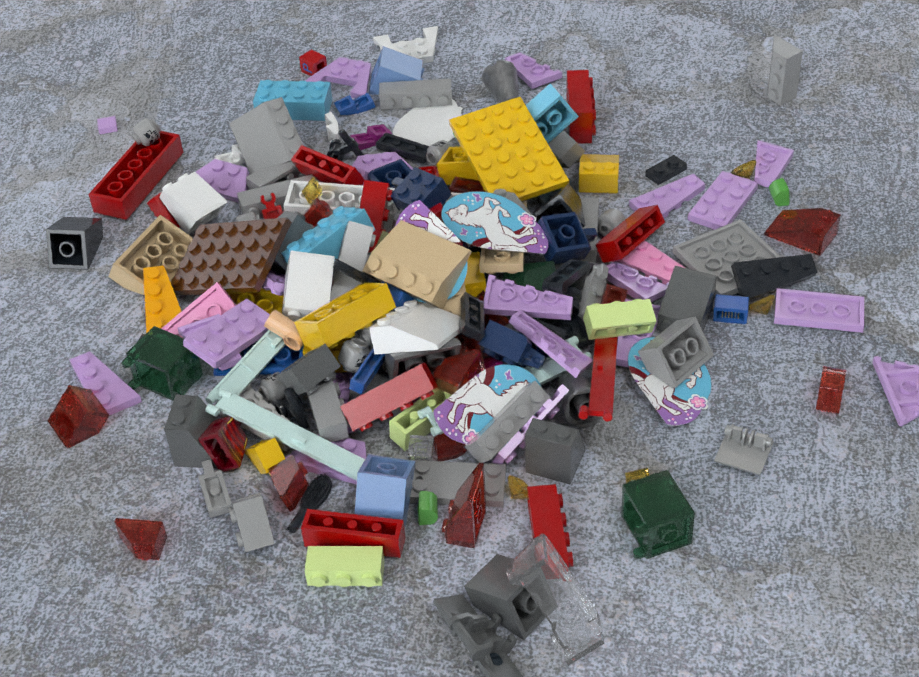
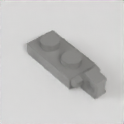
M605 264L594 265L590 275L585 278L582 299L579 303L580 313L578 315L582 319L587 306L595 303L601 304L606 284L605 279L608 277L609 269Z
M211 459L203 461L202 466L205 474L199 475L198 478L209 516L212 518L229 513L228 507H232V503L222 471L220 469L214 471Z

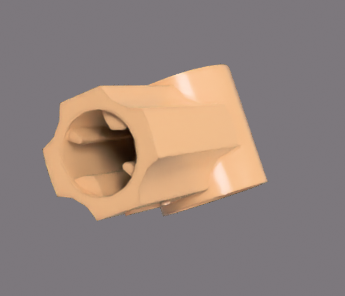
M274 310L269 315L264 327L283 338L284 343L290 349L300 350L304 344L294 321Z

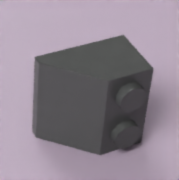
M323 344L307 352L275 377L288 388H292L296 394L300 395L306 392L309 395L319 388L318 383L324 380L326 382L336 375L335 370L340 367V364L327 345Z

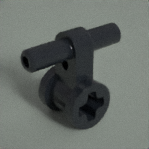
M344 129L338 132L343 141L339 139L332 140L329 146L330 150L327 152V156L341 162L344 155L351 151L356 157L364 155L355 139L351 138Z
M292 388L285 389L286 397L282 400L277 399L273 401V406L280 415L288 417V414L295 416L298 425L308 429L309 425L303 413L305 410L299 396Z

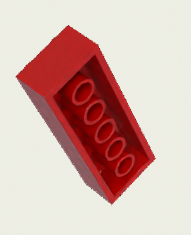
M161 131L159 132L160 138L149 146H144L142 143L138 145L135 141L88 194L93 212L127 220L184 153L180 135Z

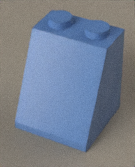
M383 46L371 73L368 93L378 95L379 83L423 80L421 78L424 72V68H422L423 60Z
M368 454L357 475L355 514L404 520L405 528L416 461Z

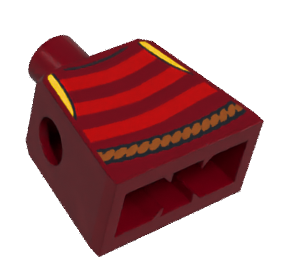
M232 416L214 420L198 439L214 464L222 472L240 468L248 443L246 435L240 428L242 422L232 418Z

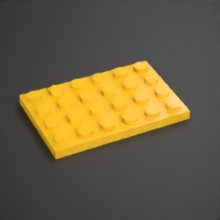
M521 97L449 119V125L485 192L493 193L496 189H505L507 192L515 193L520 201H524L562 188L569 183L568 177Z

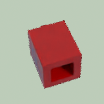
M312 49L299 57L301 72L309 76L314 75L327 66L326 56Z

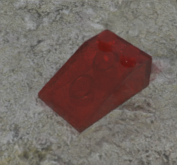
M824 208L782 210L764 232V235L821 256L838 234L841 214Z
M479 463L457 490L455 499L450 500L448 508L449 517L444 518L442 524V533H445L447 544L475 549L487 511L484 463Z

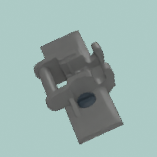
M463 594L434 599L433 603L450 630H452V636H459L470 652L469 656L474 661V667H479L485 677H523L507 655L517 642L516 637L511 633L504 640L502 636L496 634L497 627L502 620L498 613L493 614L491 620L484 614L478 615Z

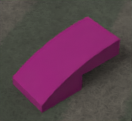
M384 124L367 126L366 133L353 134L350 137L355 139L360 150L376 146V142L385 133L392 134V132Z

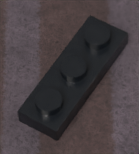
M385 133L376 142L377 149L386 152H396L401 157L423 164L427 161L426 154L429 147L427 145L389 133Z
M465 292L460 298L461 332L467 338L480 342L485 336L484 302Z

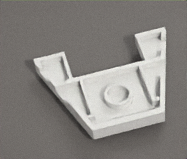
M438 26L423 28L424 38H415L411 41H399L391 44L389 36L382 35L373 37V41L376 46H380V50L384 46L423 60L422 63L433 62Z

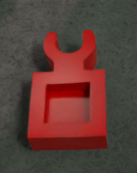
M270 193V202L265 201L263 195L260 196V202L266 207V209L261 210L263 219L278 218L283 213L281 205H274L276 200L274 193Z

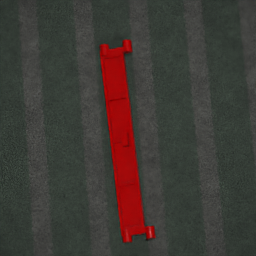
M618 337L595 339L589 407L585 405L580 406V419H587L588 415L603 417L604 421L609 422L613 418Z

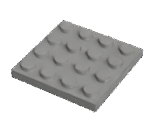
M741 219L673 246V254L688 269L717 275L715 295L732 296L739 293L731 268L734 262L781 257Z

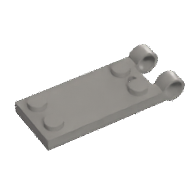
M395 455L392 457L397 459L409 460L404 455ZM411 460L416 462L410 503H418L420 491H430L437 495L438 504L503 507L506 464Z

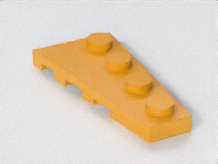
M164 265L143 268L146 335L151 338L182 312Z

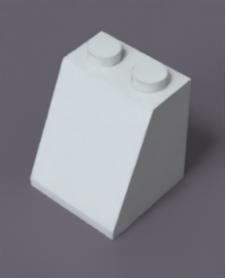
M196 172L190 175L185 173L178 178L176 183L172 184L170 182L166 184L159 196L187 234L195 231L200 224H206L218 217L227 204V201Z
M290 251L285 274L282 309L284 316L292 321H297L330 302L335 256Z

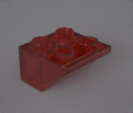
M68 385L47 421L64 446L71 448L99 434L110 415L91 389Z

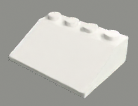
M416 300L404 302V306L395 308V312L386 314L385 318L378 319L377 323L370 327L374 354L438 350L461 332L460 316L427 303H417Z

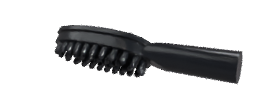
M335 258L333 268L362 284L364 282L381 283L378 279L368 276Z
M326 474L317 475L305 489L301 498V508L287 527L291 533H295L300 527L307 509L317 510L328 498L333 485L331 479Z

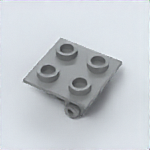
M735 424L731 426L726 425L725 437L714 462L761 475L774 443L773 438L769 437V434L765 435L758 432L755 435V430H752L751 434H749L748 428H745L744 432H742L743 428L735 426Z

